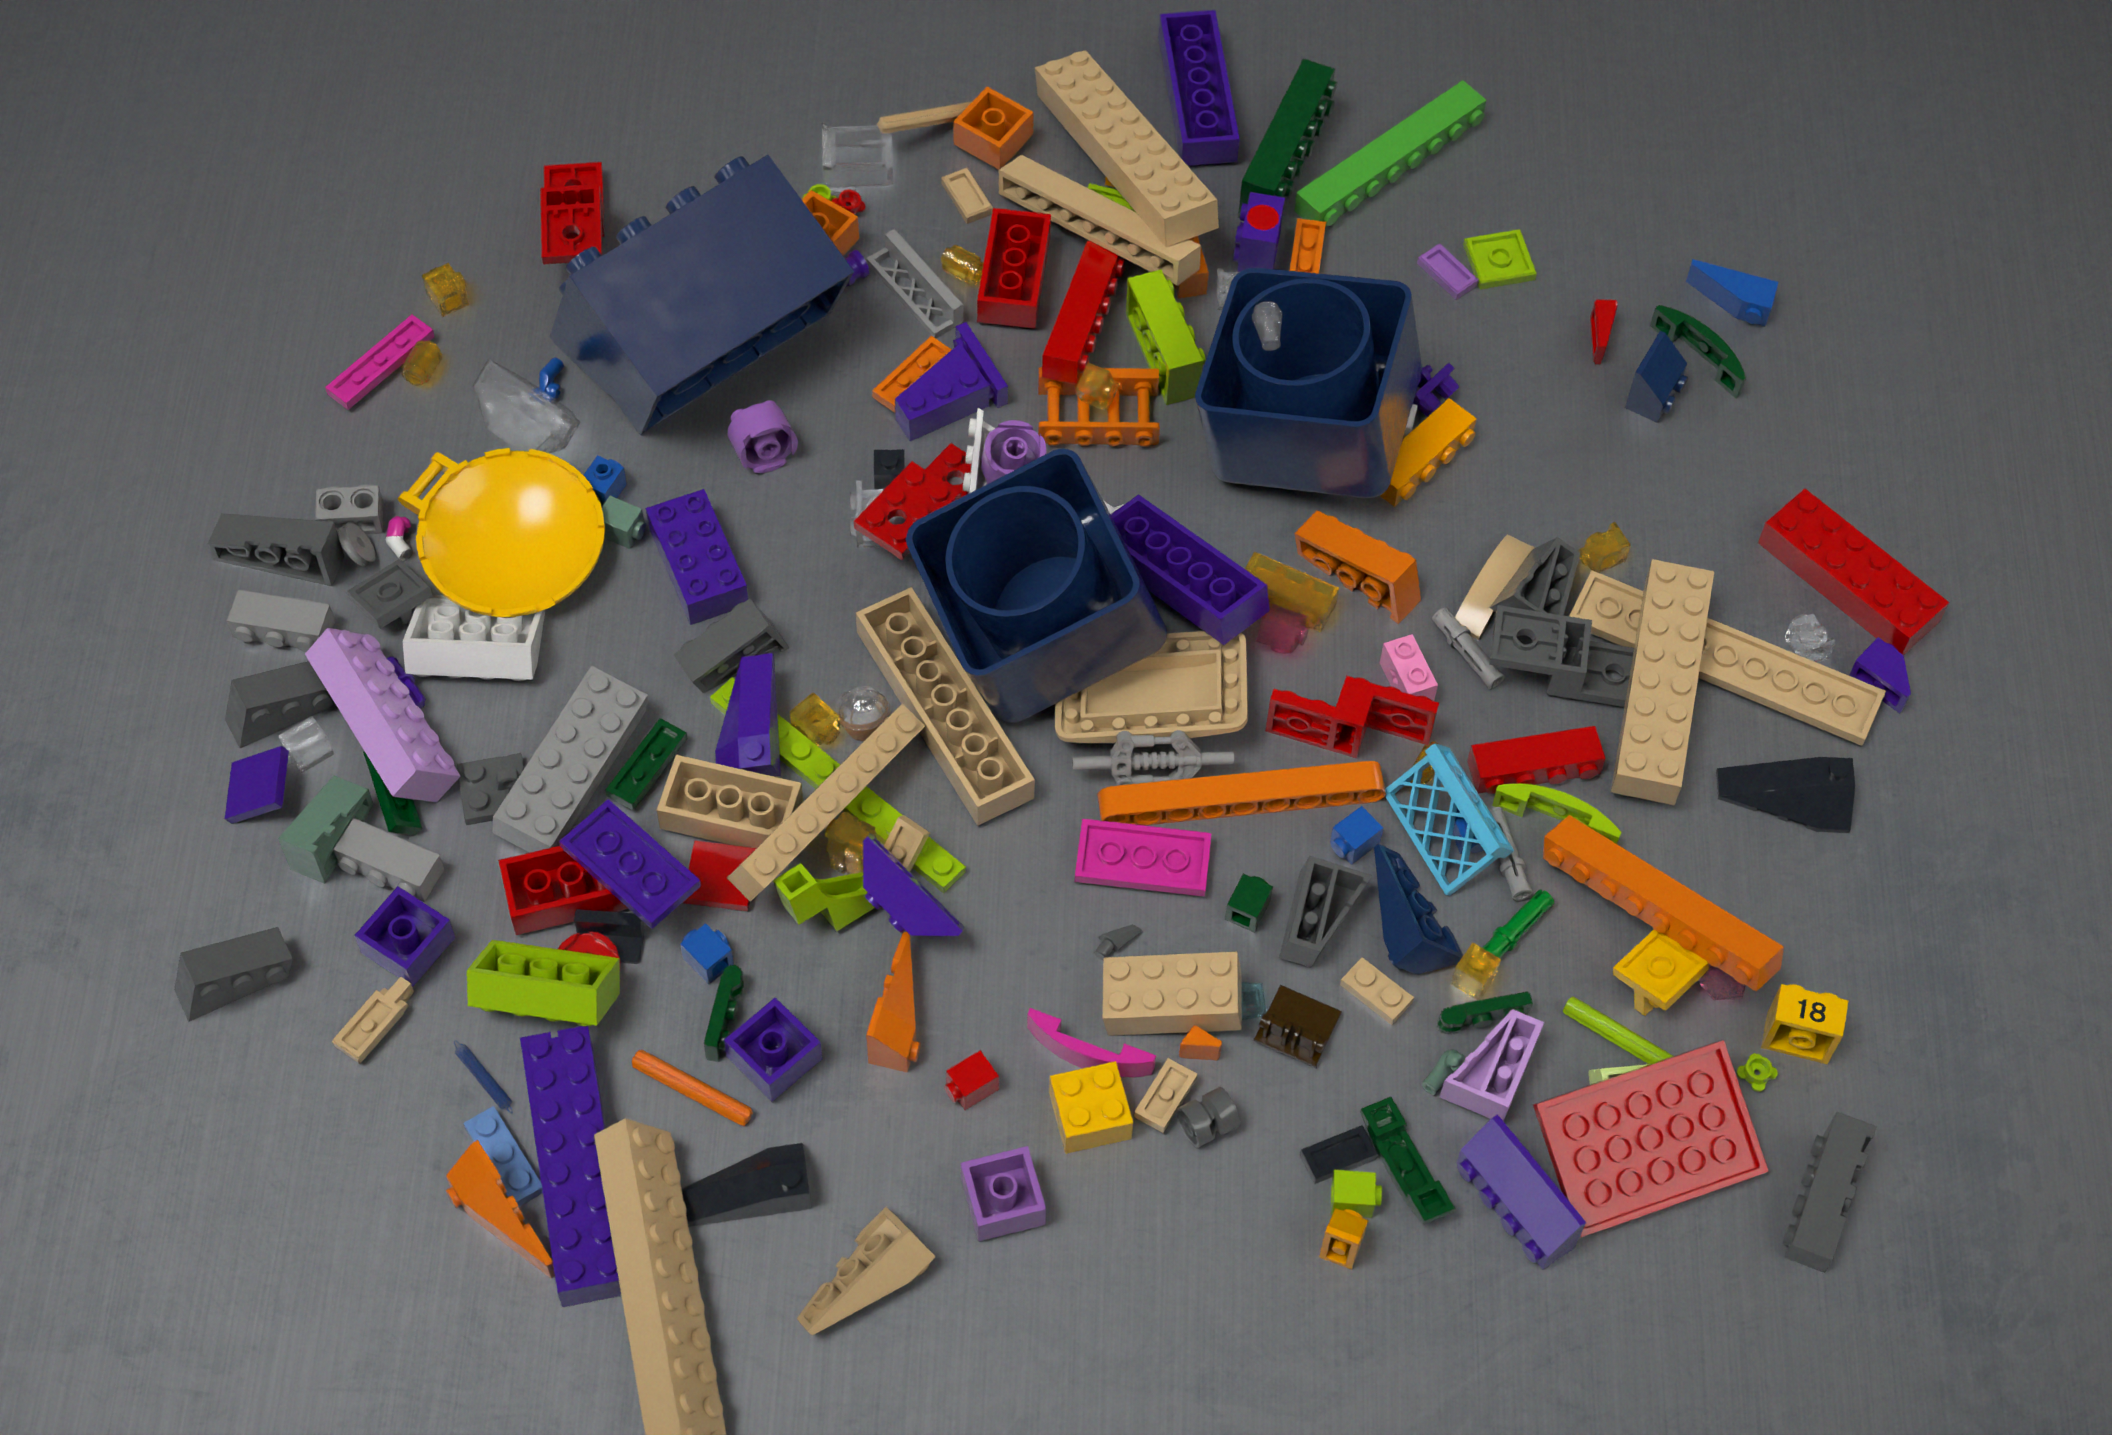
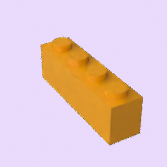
M1448 398L1402 440L1390 485L1380 496L1394 507L1403 499L1408 500L1414 494L1419 484L1423 481L1425 483L1428 482L1440 465L1448 464L1461 446L1466 447L1472 442L1476 435L1474 429L1477 418Z

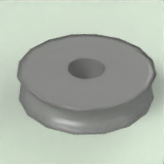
M348 522L346 527L338 529V536L343 549L356 564L366 567L369 562L375 561L376 552L367 534L358 525Z

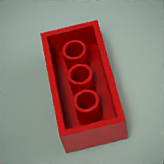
M993 208L977 298V322L1036 329L1051 237V214Z
M560 846L498 860L516 935L574 922L576 909L607 912L629 909Z

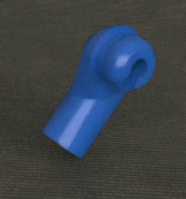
M552 358L539 372V392L545 399L549 397L555 400L561 393L559 391L561 389L560 385L554 383V378L564 368V364L559 358Z

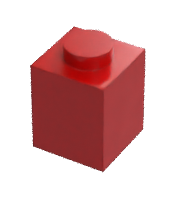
M981 1050L946 1070V1085H944V1088L953 1103L958 1101L963 1109L967 1110L999 1090V1075Z

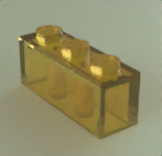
M1254 551L1245 570L1267 584L1270 612L1276 616L1293 620L1306 629H1313L1321 633L1337 604L1339 588Z

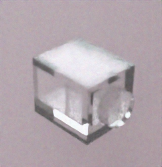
M313 716L278 735L282 746L289 750L287 765L291 766L294 764L300 774L334 755L329 738Z

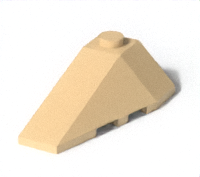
M887 1207L859 1233L854 1240L858 1244L857 1248L848 1259L842 1257L836 1264L838 1271L834 1279L819 1287L796 1318L812 1336L908 1284L916 1276L924 1273L929 1267L930 1262L935 1258V1255Z

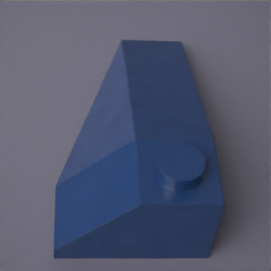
M1377 844L1374 847L1383 940L1389 952L1388 958L1396 968L1404 969L1414 974L1461 964L1465 958L1453 933L1448 926L1441 928L1433 916L1437 909L1432 902H1428L1416 890L1420 884L1400 853Z

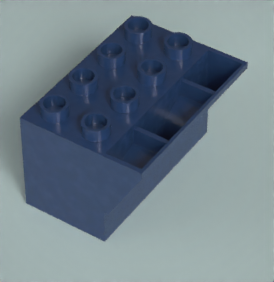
M769 155L764 156L751 165L744 156L733 159L715 174L714 178L719 185L702 195L695 186L684 189L666 204L665 208L670 215L653 225L646 216L639 217L627 224L616 235V239L621 245L603 256L596 247H590L575 256L566 266L570 276L559 287V291L563 296L550 338L595 383L614 398L640 435L829 315L854 273L853 269Z

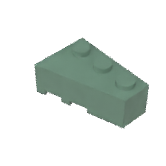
M335 775L322 787L320 792L278 838L290 870L321 883H326L338 863L333 850L353 818L363 822L374 805L369 789Z

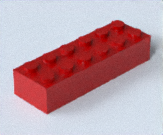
M1806 488L1764 524L1758 540L1759 545L1871 635L1893 645L1902 655H1905L1940 623L1949 602Z

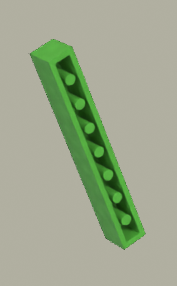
M1462 80L1296 192L1294 211L1302 219L1326 222V226H1331L1341 215L1347 211H1353L1360 202L1368 197L1375 196L1388 183L1397 181L1401 174L1410 168H1416L1423 159L1431 154L1438 153L1451 140H1457L1464 131L1472 126L1479 125L1485 116L1486 99Z

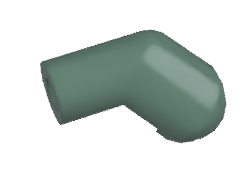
M1454 1049L1445 1051L1434 1069L1422 1082L1423 1089L1435 1095L1444 1084L1446 1078L1464 1063V1055Z

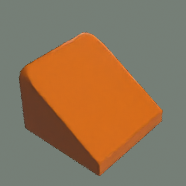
M1194 1025L1180 1044L1179 1057L1217 1061L1220 1058L1222 1041Z

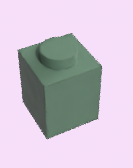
M609 496L602 506L605 524L604 538L630 549L636 539L640 540L646 530L643 510L618 498Z

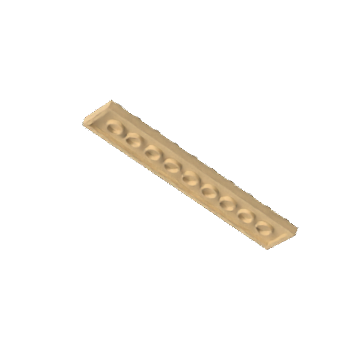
M1591 570L1569 616L1592 620L1591 634L1620 646L1634 648L1643 591ZM1707 618L1699 679L1863 746L1885 695V690Z

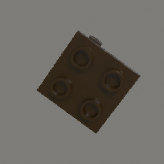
M1280 985L1267 1013L1263 1014L1260 1020V1028L1254 1041L1312 1067H1316L1342 1011Z

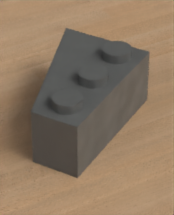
M1559 537L1533 549L1489 608L1496 612L1497 606L1501 605L1564 615L1580 552Z
M749 598L747 601L737 604L720 621L710 624L706 631L697 638L683 644L674 656L692 683L702 693H705L728 681L731 677H736V670L739 668L741 657L768 654L777 648L782 653L790 647L771 620Z
M307 661L231 680L225 721L239 748H242L331 708L335 702L310 662Z
M1309 855L1299 873L1279 958L1311 968L1372 875Z
M278 927L180 953L174 991L189 1022L288 978L293 958Z

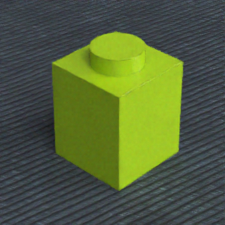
M1334 1170L1331 1181L1330 1215L1337 1208L1342 1211L1350 1209L1358 1212L1364 1218H1372L1375 1206H1381L1382 1186L1376 1185V1173Z

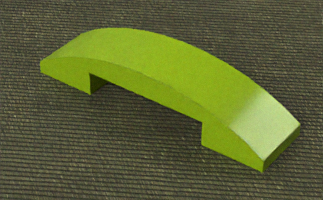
M1503 784L1497 787L1492 804L1494 807H1501L1504 811L1519 817H1523L1526 807L1561 821L1570 815L1614 843H1618L1621 831L1596 808L1572 795L1556 789L1532 784Z

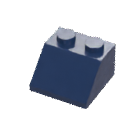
M1660 331L1637 368L1625 406L1626 409L1657 423L1663 413L1669 414L1676 400L1673 395L1675 392H1682L1688 379L1684 375L1687 362L1665 332Z

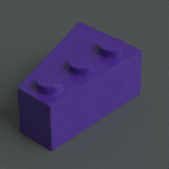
M959 343L895 398L896 421L908 440L913 441L976 413L978 408L982 410L989 407V384L962 344Z

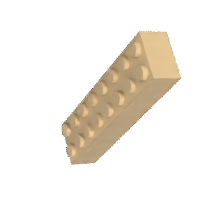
M1654 559L1651 561L1645 579L1611 786L1612 793L1675 805L1683 781L1714 571Z
M910 587L856 612L857 634L900 703H903L925 725L919 732L977 826L1034 799L1035 779L961 666L913 588Z

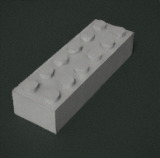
M591 665L494 814L492 833L530 853L560 846L559 841L571 831L645 714L648 694Z

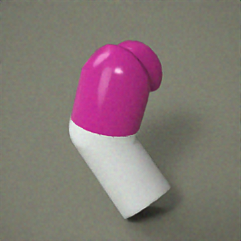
M396 516L388 523L385 540L395 555L401 561H404L413 553L412 549L403 540L404 534L409 532L408 528L411 527V522L407 517Z

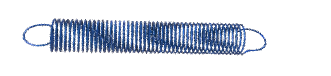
M465 1048L461 1049V1054L455 1051L458 1058L500 1109H503L501 1108L503 1103L509 1105V1100L507 1099L509 1097L503 1095L505 1092L502 1089L499 1090L498 1087L500 1086L498 1084H494L496 1081L489 1077L491 1075L488 1072L485 1073L486 1069L484 1067H480L482 1064L479 1061H475L477 1058L469 1049L465 1051Z

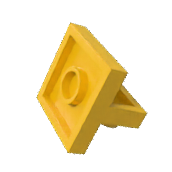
M1653 929L1613 967V975L1634 989V1009L1645 1016L1653 1008L1660 1007L1666 1011L1709 970V963L1692 951L1684 949L1679 943L1665 934Z

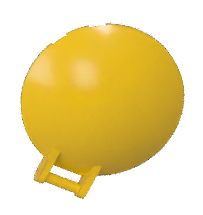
M510 448L496 449L484 452V456L469 462L464 460L459 464L436 452L430 459V465L408 491H403L400 494L398 501L404 507L419 515L416 535L418 556L426 575L439 592L453 603L475 613L495 617H516L537 613L560 603L586 581L599 560L604 543L605 524L601 503L592 485L581 472L565 460L535 449H529V452L511 451ZM439 472H444V474L431 488V490L426 494V496L422 500L419 499V496L424 492V490L429 486V484L434 480V478L439 474Z

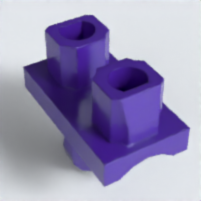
M1449 362L1432 378L1430 376V373L1433 371L1430 365L1422 367L1417 386L1420 389L1415 394L1413 404L1418 405V410L1427 417L1442 404L1431 393L1433 389L1446 400L1460 387L1450 375L1455 368Z

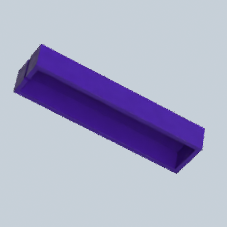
M588 1026L558 1030V1037L552 1038L551 1032L520 1037L556 1287L562 1308L621 1296L594 1134L606 1129L593 1044Z

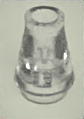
M1262 302L1254 307L1251 318L1261 340L1262 348L1272 351L1281 346L1282 311L1274 302Z

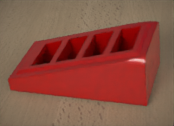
M1596 299L1594 301L1590 315L1593 362L1595 365H1600L1604 358L1618 307L1617 300Z

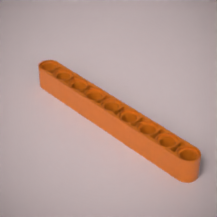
M1361 761L1110 786L1101 789L1097 797L1101 821L1154 825L1373 803L1383 799L1386 796L1380 763L1376 761Z

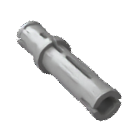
M1447 607L1441 608L1432 616L1431 620L1447 637V643L1460 652L1489 689L1497 687L1504 680V674L1496 666L1489 665V657L1469 635L1470 630L1466 626H1462Z
M1503 808L1489 809L1490 813L1514 849V852L1505 859L1499 857L1501 862L1500 872L1507 879L1513 900H1525L1533 894L1524 871L1526 869L1525 862L1519 858L1503 813Z

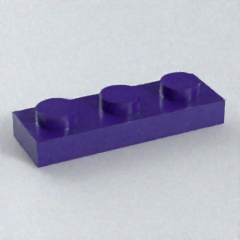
M967 322L957 325L956 339L953 340L954 347L961 343L988 382L989 399L991 398L996 408L1008 404V385Z

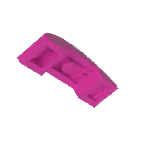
M1032 1008L1027 1013V1028L1032 1035L1049 1051L1070 1064L1083 1069L1116 1061L1120 1077L1150 1076L1154 1072L1156 1055L1124 1043L1120 1055L1061 1033V1019Z

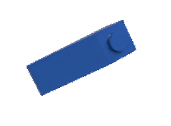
M1692 259L1686 279L1688 284L1736 319L1761 326H1766L1779 283Z

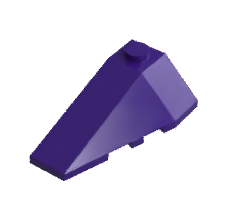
M773 653L741 657L715 750L716 764L773 777L781 776Z

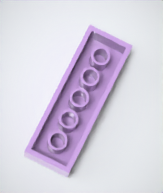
M327 628L305 653V656L393 797L438 802L461 776L454 766L452 757L445 752L439 743L438 735L429 727L424 719L423 711L415 705L410 697L409 689L398 679L393 664L386 659L380 649L379 642L373 636Z

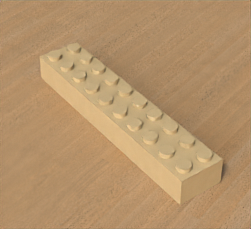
M1086 50L1075 52L1056 61H1049L1035 68L1038 97L1165 247L1219 228L1216 197Z
M625 1118L594 1134L645 1435H726L722 1414L723 1406L720 1401L716 1381L717 1373L713 1365L710 1348L711 1340L706 1327L704 1303L701 1299L698 1283V1270L695 1266L692 1238L686 1218V1205L683 1201L680 1173L677 1169L675 1158V1144L671 1132Z

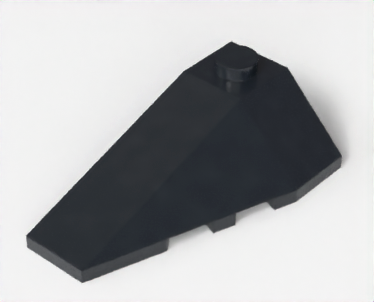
M1813 757L1723 767L1716 770L1719 800L1752 811L1760 809L1778 815L1777 819L1786 822L1790 819L1805 824L1807 829L1816 832L1849 833L1851 830L1855 795L1853 758Z

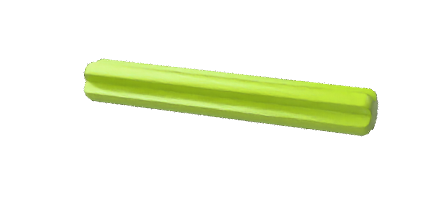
M1571 996L1563 1008L1564 1014L1647 1064L1673 1057L1670 1053L1576 997Z

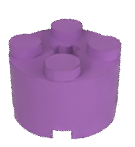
M768 400L746 409H738L732 413L730 417L731 423L728 428V438L744 468H751L755 473L771 472L787 463L785 458L790 453L794 455L798 446L797 437L782 409L774 401Z
M1009 420L998 424V427L987 435L981 457V470L987 484L1045 455V440L1041 434L1039 436L1033 430V426L1026 422Z

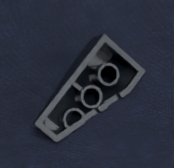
M803 1143L769 1147L681 1189L683 1201L686 1205L688 1227L812 1209Z

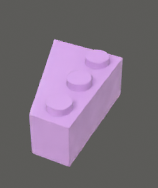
M1512 1009L1486 1036L1484 1042L1466 1057L1464 1063L1446 1078L1440 1098L1490 1119L1498 1114L1504 1121L1537 1044L1544 1022Z

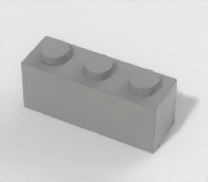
M239 589L227 618V624L233 638L243 642H263L273 647H294L304 652L309 650L327 628L333 629L335 623L330 604Z
M353 818L333 849L339 867L349 874H356L357 872L366 876L370 882L380 887L387 885L395 889L399 886L425 902L444 872L439 854Z

